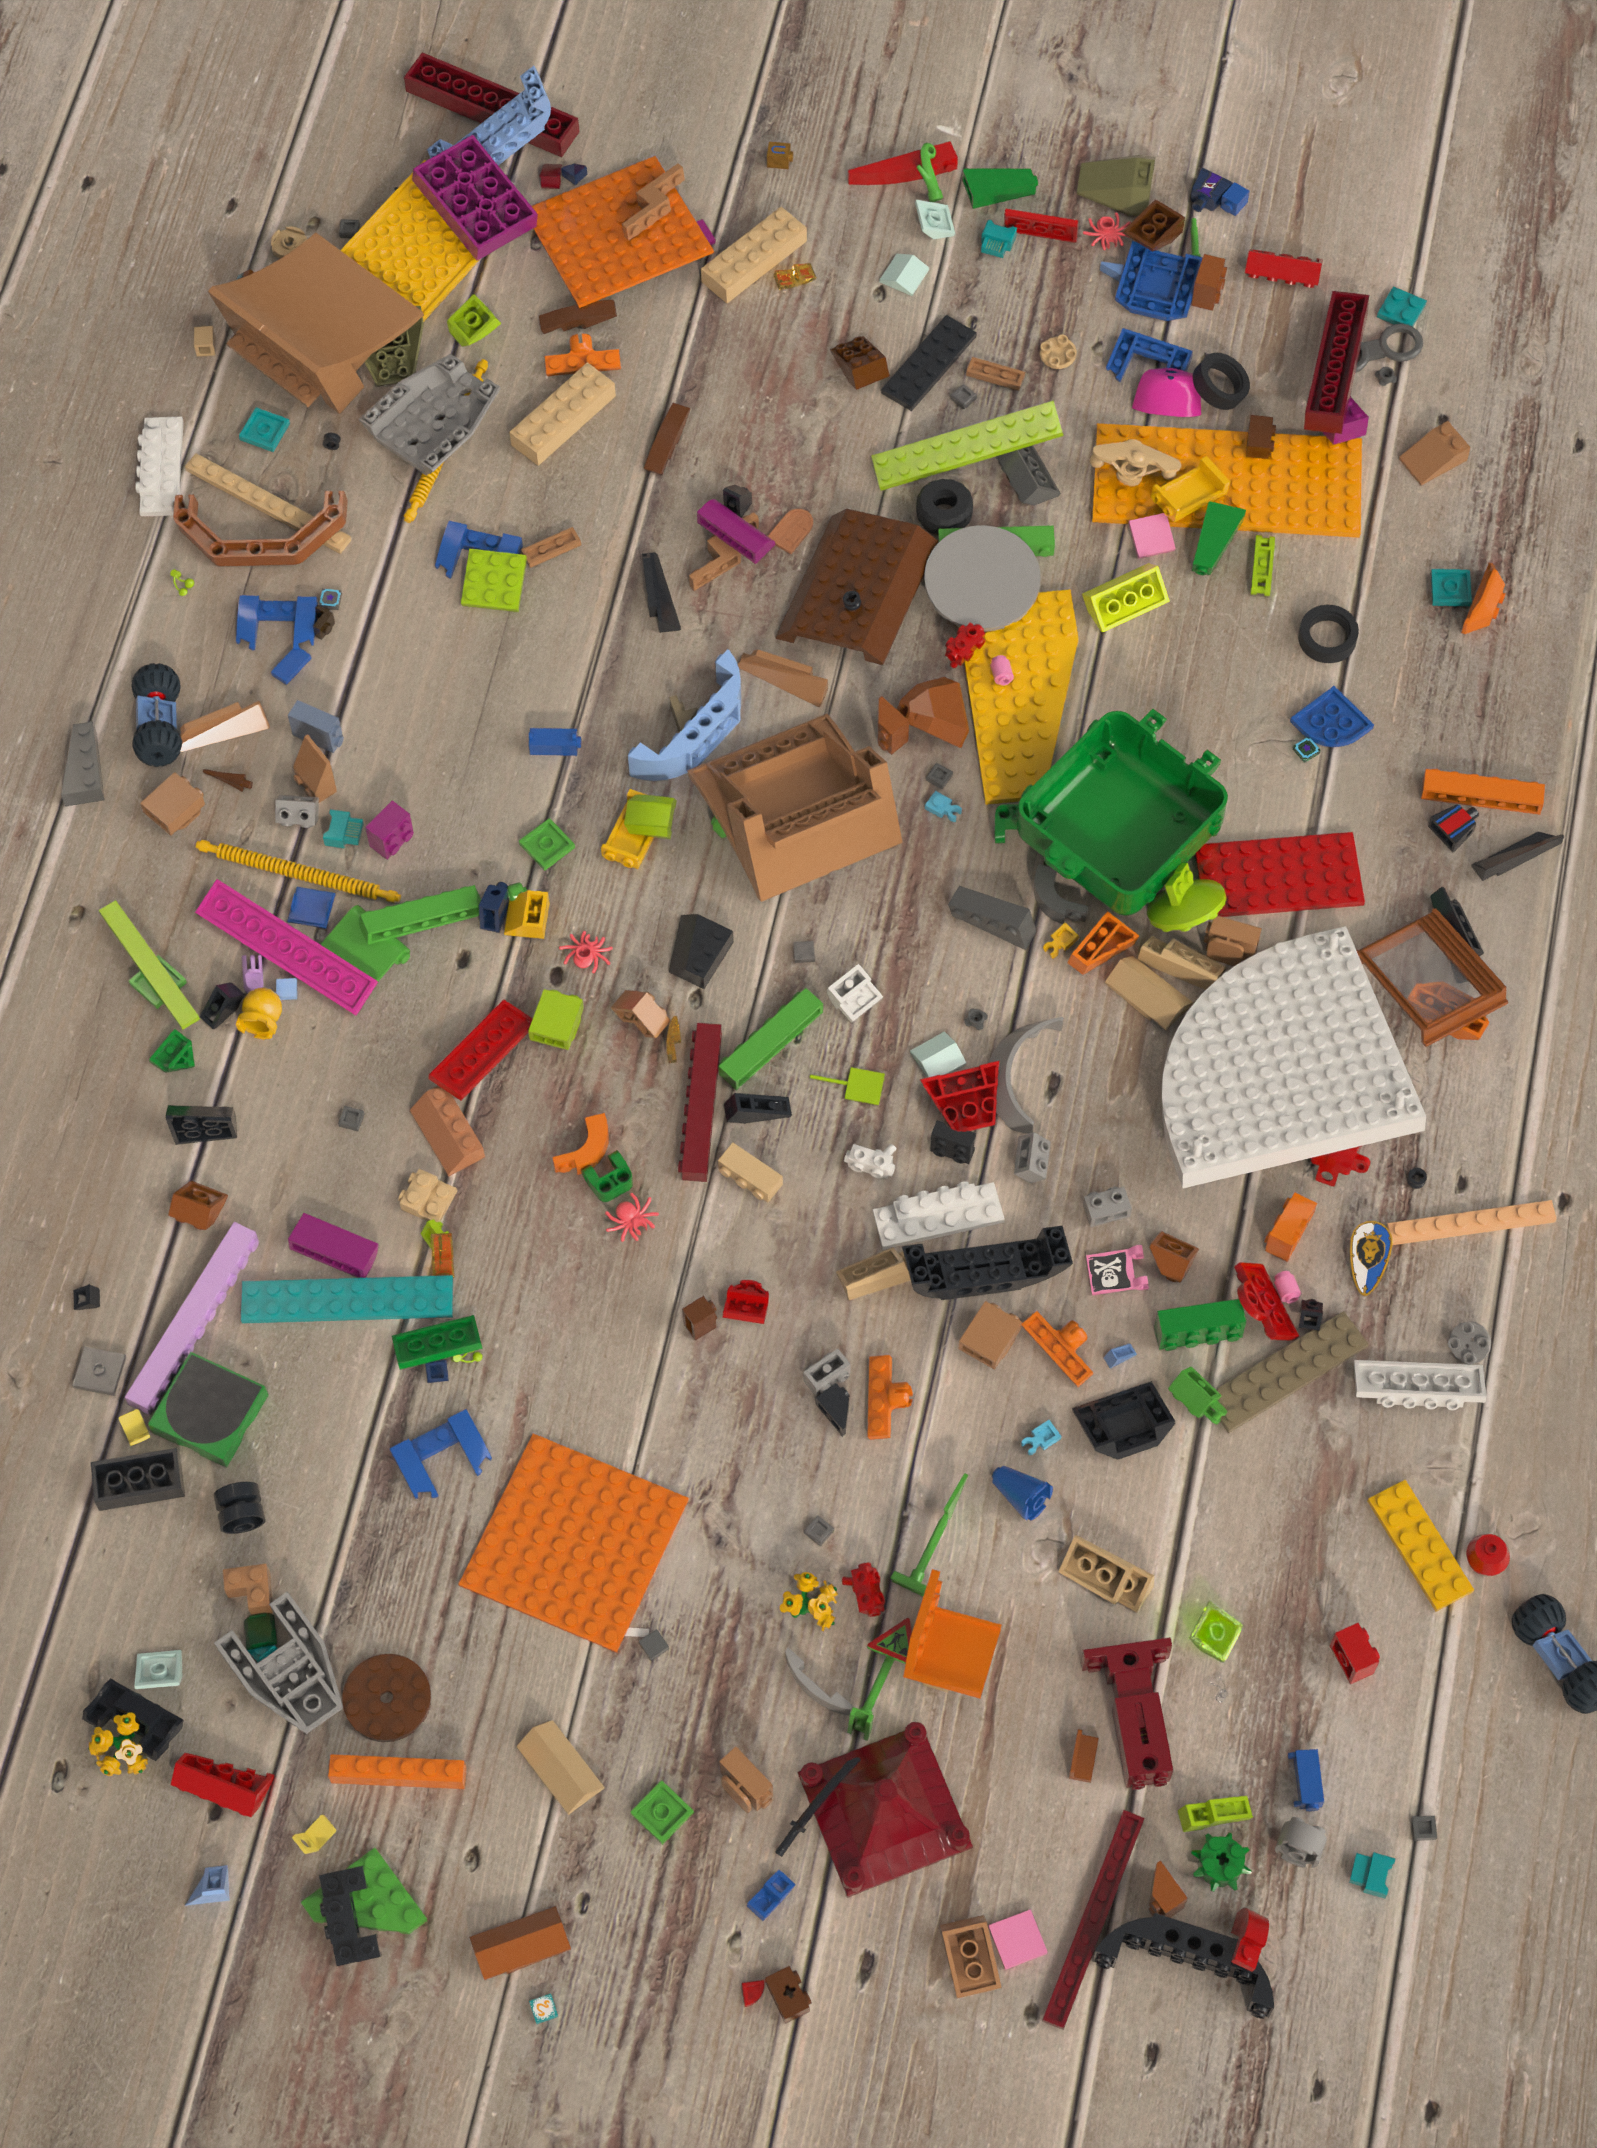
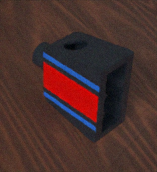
M1456 804L1431 816L1428 827L1453 853L1473 834L1476 827L1474 819L1479 817V813L1474 807L1465 811L1460 805Z

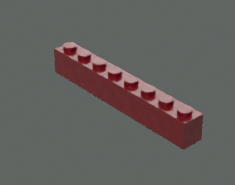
M697 1023L696 1030L692 1031V1042H695V1047L690 1050V1061H693V1067L688 1069V1079H691V1085H687L686 1098H689V1104H685L684 1116H687V1123H683L682 1135H685V1142L681 1141L680 1154H683V1160H679L678 1173H682V1180L707 1182L722 1024Z

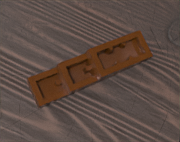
M596 301L581 308L576 304L539 315L541 331L543 334L561 328L565 332L580 325L583 329L617 317L615 301Z
M672 403L644 466L646 471L663 476L668 459H671L674 448L679 443L691 410L690 408Z

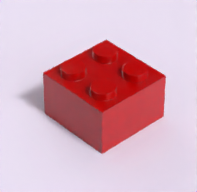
M1359 1622L1336 1632L1330 1644V1648L1350 1685L1373 1675L1380 1659L1377 1649L1372 1647L1368 1641L1369 1635L1364 1627L1361 1628Z

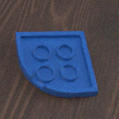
M1335 686L1331 687L1290 718V723L1305 737L1311 738L1314 743L1326 747H1342L1352 744L1374 727V724Z

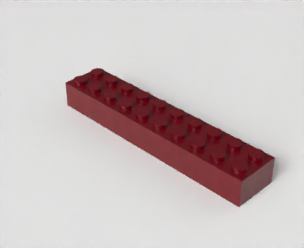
M423 52L404 76L406 92L479 123H483L520 94ZM551 107L549 119L544 126L545 130L530 140L528 144L562 158L580 132L579 120L573 115Z
M1332 291L1305 410L1304 430L1342 434L1367 320L1370 295Z

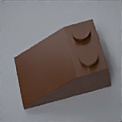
M1155 199L1123 231V234L1153 252L1171 244L1183 233L1185 217Z

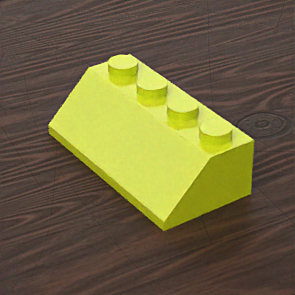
M1150 563L1082 593L1087 611L1101 632H1105L1170 602L1159 567Z

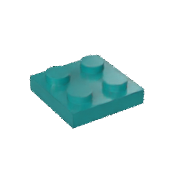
M1393 286L1378 311L1377 318L1393 325L1406 324L1414 327L1426 306L1427 300Z
M256 407L239 434V439L274 452L289 427L290 420Z
M1431 569L1432 606L1471 607L1470 570Z

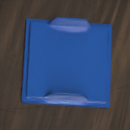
M297 887L287 922L326 929L336 893Z

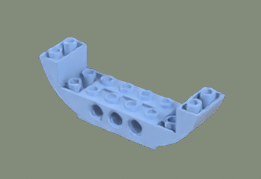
M532 66L520 76L525 88L524 91L457 143L474 135L492 159L499 165L545 130L544 126L549 119L551 105L535 66ZM439 139L427 149L430 159L454 145Z
M727 649L724 654H720L715 661L716 682L721 686V689L711 695L709 702L699 708L696 716L686 722L684 729L680 733H676L673 736L671 743L667 747L664 746L660 750L659 755L641 742L636 748L633 747L629 751L628 763L631 777L641 780L660 781L676 778L688 773L687 770L699 766L741 721V678L739 667L730 650Z

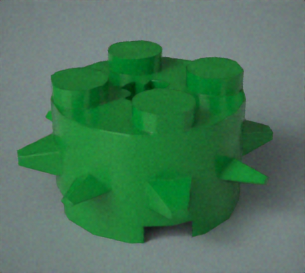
M1209 1833L1206 1834V1843L1202 1850H1192L1191 1854L1198 1858V1869L1193 1873L1194 1877H1204V1880L1210 1884L1212 1892L1217 1887L1223 1888L1227 1885L1234 1891L1238 1890L1237 1880L1240 1875L1251 1874L1252 1872L1245 1866V1855L1250 1851L1249 1848L1242 1847L1233 1840L1232 1833H1228L1226 1837H1212ZM1219 1858L1224 1859V1865L1219 1864Z

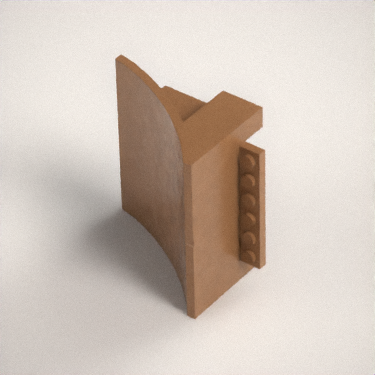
M316 232L296 249L269 266L241 279L212 286L208 290L211 298L234 333L232 338L226 343L230 349L306 407H309L321 394L325 403L339 414L364 388L356 373L359 367L373 352L397 338L424 316L420 309Z
M828 714L687 770L689 778L697 787L725 832L751 882L757 898L761 902L827 875L829 872L839 870L903 843L887 762L870 746L855 752Z

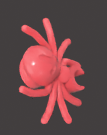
M1116 212V226L1111 217L1104 216L1098 220L1097 229L1093 225L1091 218H1089L1090 226L1097 233L1083 231V234L1099 236L1092 242L1091 246H1094L1095 243L1102 239L1103 250H1106V247L1110 248L1109 242H1113L1116 248L1118 241L1121 246H1124L1119 235L1128 236L1119 231L1129 226L1131 222L1128 221L1125 225L1118 228L1120 218Z
M583 931L579 943L573 934H570L571 940L576 945L559 947L560 950L575 949L566 956L564 964H567L569 958L574 953H576L574 955V963L579 968L589 967L594 958L592 973H595L598 968L597 956L608 965L611 964L607 958L598 953L613 949L611 946L598 949L604 943L605 937H602L599 943L597 936L594 942H590V934L585 937L586 931Z
M630 1193L636 1207L627 1201L618 1204L616 1214L619 1219L606 1211L605 1214L609 1219L622 1224L613 1228H607L606 1231L624 1228L621 1235V1241L623 1242L628 1229L636 1241L639 1238L635 1233L641 1235V1231L637 1229L639 1226H643L647 1230L648 1224L654 1229L655 1225L644 1217L658 1216L659 1213L650 1212L643 1214L651 1202V1197H648L646 1204L640 1211L641 1207L638 1198L633 1193Z

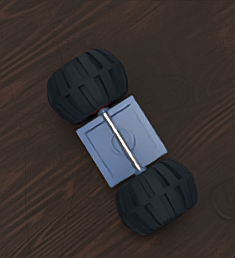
M150 663L149 665L142 666L135 673L131 684L132 692L136 699V732L132 740V747L135 755L142 763L149 766L153 765L154 767H163L174 762L182 748V739L177 730L175 702L179 696L181 684L178 675L171 667L161 663Z
M1539 1594L1529 1598L1516 1609L1512 1616V1627L1515 1635L1523 1643L1534 1647L1558 1680L1565 1678L1562 1684V1692L1567 1704L1572 1709L1582 1714L1597 1711V1661L1590 1659L1569 1630L1562 1631L1566 1625V1613L1562 1604L1557 1599L1547 1594Z

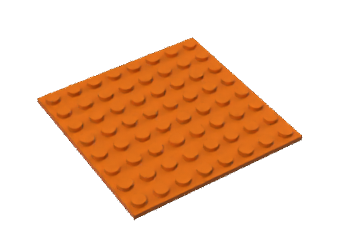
M656 156L531 206L538 214L537 226L533 230L579 308L714 253L712 246L675 187L665 194L669 198L671 208L667 215L657 220L653 225L647 227L632 239L628 240L624 237L622 223L642 210L638 206L636 192L665 173Z
M533 1433L458 1585L617 1653L689 1498Z

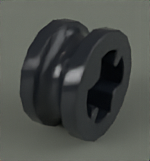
M326 433L323 446L329 450H337L341 437L335 433Z
M848 591L844 594L843 602L847 610H857L861 606L858 592Z
M1413 1168L1407 1177L1408 1185L1414 1189L1422 1188L1427 1180V1174L1421 1168ZM1414 1175H1419V1178L1421 1177L1419 1182L1412 1179Z

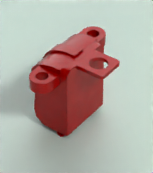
M1362 1146L1310 1159L1313 1164L1319 1166L1315 1180L1332 1187L1336 1185L1339 1173L1349 1175L1351 1170L1358 1173H1366L1371 1161L1368 1157L1359 1154ZM1329 1172L1333 1179L1327 1180L1322 1177L1321 1173Z

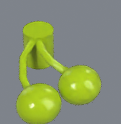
M175 569L171 570L170 575L173 577V582L179 591V595L185 596L188 593L186 588H192L194 580L191 578L181 580L179 579L181 572ZM175 578L185 582L186 588L179 589L175 583Z
M475 1352L473 1354V1360L471 1361H465L461 1359L465 1357L467 1353H465L463 1356L456 1355L451 1357L452 1362L462 1361L465 1363H472L474 1361L478 1362L482 1360V1354L480 1352Z

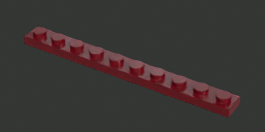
M1123 1810L1042 2022L1062 2030L1065 2028L1145 1818Z

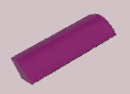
M716 499L709 500L697 511L698 524L754 564H757L776 545L775 541Z
M303 1213L288 1238L290 1250L357 1278L367 1277L376 1259L379 1246L376 1242L306 1213Z

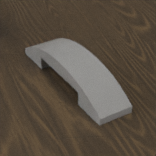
M787 1648L785 1650V1657L788 1667L803 1691L827 1709L850 1716L853 1706L838 1692L830 1698L802 1672L805 1669L804 1661Z

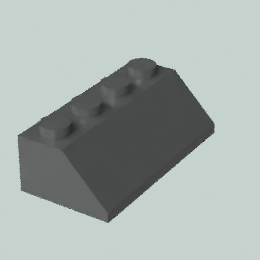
M1033 445L995 457L1002 465L1001 469L1007 474L1010 479V485L1016 490L1018 499L1022 503L1035 506L1056 498L1061 494Z

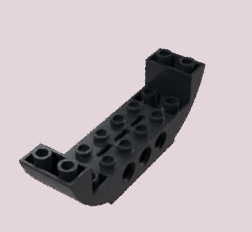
M1063 1225L1042 1228L1038 1237L1031 1240L925 1253L923 1243L902 1246L913 1290L924 1297L941 1300L1021 1290L1024 1287L1056 1276L1073 1264Z
M1154 1913L1153 1917L1139 1918L1114 1929L1102 1940L1094 1953L1092 1961L1096 1962L1098 1967L1103 1969L1114 1968L1123 1942L1126 1943V1947L1133 1950L1145 1949L1148 1950V1954L1155 1957L1167 1956L1170 1957V1961L1177 1964L1189 1963L1192 1964V1968L1199 1971L1207 1969L1214 1971V1975L1221 1978L1229 1976L1236 1978V1982L1243 1985L1254 1984L1247 2011L1252 2012L1251 2015L1256 2018H1269L1274 2009V1998L1270 1981L1259 1961L1253 1972L1231 1962L1238 1939ZM1166 1938H1171L1175 1942H1169ZM1188 1945H1193L1197 1949H1191ZM1210 1952H1215L1219 1956L1215 1957Z

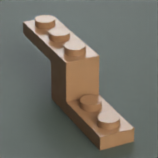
M679 163L636 192L638 206L642 210L622 223L626 239L630 240L671 211L669 198L665 194L685 180L683 167Z
M754 512L742 517V519L755 528H759V519ZM712 535L707 540L708 552L714 559L710 560L704 567L694 570L689 575L690 587L695 591L741 563V554L717 536Z

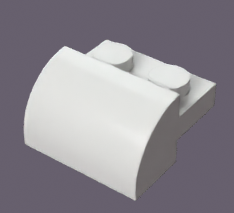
M859 964L827 989L828 997L837 1010L840 1009L851 1023L883 998L870 982L871 978Z

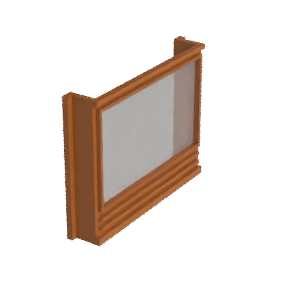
M1436 908L1431 913L1360 950L1356 949L1361 963L1367 967L1420 1028L1421 1042L1425 1047L1508 1004L1506 999L1507 987Z

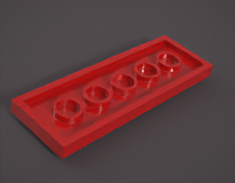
M503 999L429 1074L428 1079L462 1101L529 1033L533 1018Z

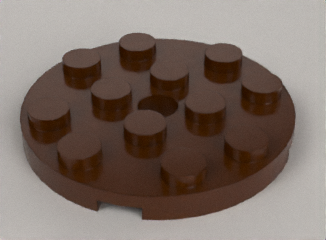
M380 1654L366 1659L351 1672L344 1685L342 1703L349 1723L362 1736L377 1742H393L411 1735L425 1721L430 1710L432 1695L425 1673L414 1661L397 1654ZM386 1692L393 1695V1699L389 1703H384L380 1699Z

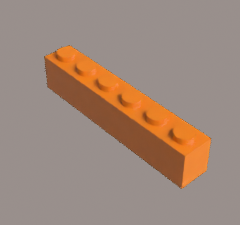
M1426 769L1423 777L1421 799L1540 815L1544 804L1545 784L1523 782L1517 779H1500L1495 776L1485 777L1478 774H1462L1457 771L1447 772L1438 769Z
M330 1754L328 1777L331 1783L465 1789L467 1767L464 1760Z

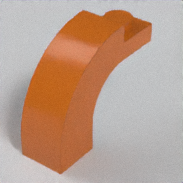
M605 1113L585 1118L588 1138L580 1149L552 1157L556 1173H565L576 1168L579 1175L582 1174L581 1170L590 1165L595 1167L601 1161L609 1144V1131Z

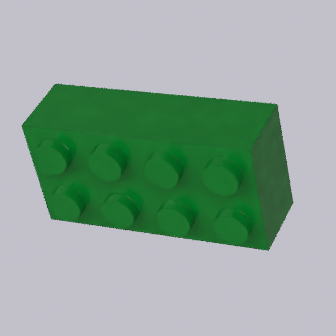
M1239 1299L1157 1311L1154 1325L1159 1350L1172 1351L1182 1346L1193 1348L1203 1343L1213 1345L1223 1340L1229 1342L1237 1341L1243 1337L1246 1318L1244 1308Z

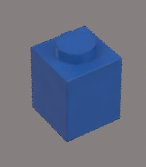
M1234 182L1222 195L1220 208L1236 216L1248 203L1250 191Z

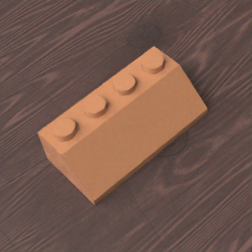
M436 1086L425 1092L410 1109V1113L448 1176L485 1158L483 1146L453 1096L441 1087Z

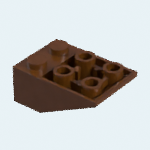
M864 336L855 337L852 341L838 344L830 349L846 379L856 390L890 376L886 357Z

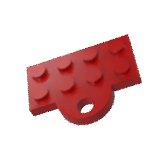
M1239 1262L1235 1265L1237 1278L1242 1283L1237 1289L1238 1298L1247 1313L1254 1319L1262 1322L1264 1332L1270 1340L1293 1341L1298 1338L1299 1334L1264 1265Z

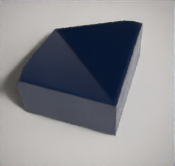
M574 163L561 168L562 177L574 185H577L588 175L585 165Z

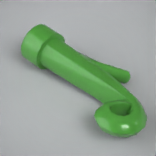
M924 143L920 152L922 167L918 165L917 169L927 186L929 202H936L943 199L942 191L939 189L930 159L935 157L936 149L931 143Z

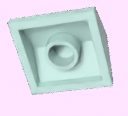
M921 200L915 201L921 229L932 239L955 235L948 205Z
M896 254L879 282L912 296L929 271V267L914 255Z
M945 1031L910 1050L911 1055L927 1078L949 1074L966 1065V1061L956 1042Z
M181 1650L137 1654L135 1689L180 1685L182 1679Z

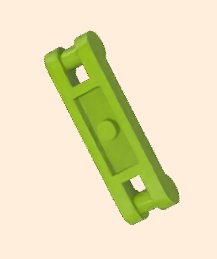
M1256 535L1251 595L1260 593L1264 594V596H1270L1275 537L1273 536L1264 538L1262 535ZM1258 582L1265 583V586H1258Z

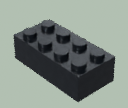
M177 1448L91 1462L94 1502L99 1511L185 1497L181 1456Z

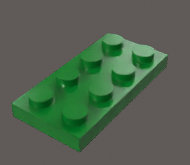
M474 1315L392 1335L399 1370L483 1349Z

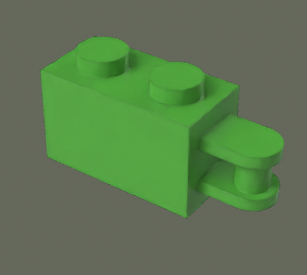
M1192 1366L1182 1370L1168 1388L1172 1392L1173 1397L1181 1401L1188 1408V1411L1197 1418L1205 1415L1212 1423L1219 1424L1220 1418L1227 1414L1225 1407L1218 1402L1222 1395Z

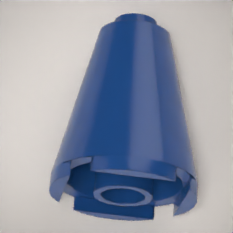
M1007 1466L996 1468L992 1474V1483L1025 1520L1029 1519L1031 1521L1037 1518L1046 1507L1043 1504L1046 1498L1050 1500L1052 1496L1053 1486L1048 1482Z

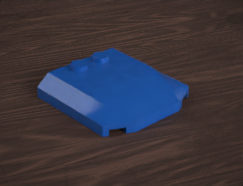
M1132 241L1115 301L1130 313L1159 320L1170 321L1187 318L1193 298L1195 280L1203 257L1190 254L1182 257L1156 250L1152 252L1138 242Z

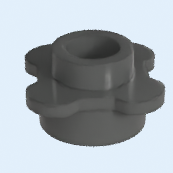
M1383 367L1380 371L1375 372V377L1379 379L1381 386L1397 381V377L1394 376V370L1390 367Z
M970 1009L968 1018L964 1022L965 1025L982 1030L984 1028V1021L988 1019L987 1013L980 1009Z

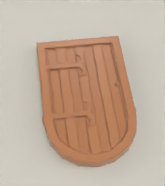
M803 509L790 510L768 537L775 541L777 547L792 554L811 531L813 517L808 511Z

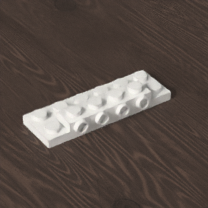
M182 417L145 418L144 429H142V434L138 435L139 446H142V448L137 452L138 461H141V466H137V477H140V482H136V492L140 493V516H172L174 513L175 495H180L183 439Z
M961 1182L957 1184V1187L951 1189L948 1186H942L936 1190L937 1192L920 1191L915 1197L908 1198L907 1195L897 1197L896 1201H893V1205L873 1209V1216L882 1249L885 1250L1004 1223L1005 1219L994 1182L975 1186L974 1183Z
M1354 1360L1356 1397L1376 1398L1377 1404H1382L1387 1408L1394 1405H1404L1406 1408L1425 1406L1427 1409H1435L1439 1406L1447 1407L1449 1410H1456L1459 1407H1463L1464 1402H1486L1483 1365Z

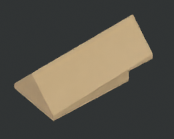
M1151 936L1143 944L1138 956V960L1143 964L1204 990H1207L1221 977L1226 969V966L1174 938L1167 944Z
M1134 956L1120 959L1105 981V984L1149 1021L1153 1019L1164 1030H1167L1193 1005L1191 1000Z
M894 1247L836 1271L848 1300L911 1281L903 1251L897 1253Z
M1077 1535L1074 1536L1059 1570V1573L1114 1605L1119 1602L1136 1613L1154 1587L1155 1576Z
M553 1720L533 1727L517 1745V1749L568 1815L604 1789L602 1783Z

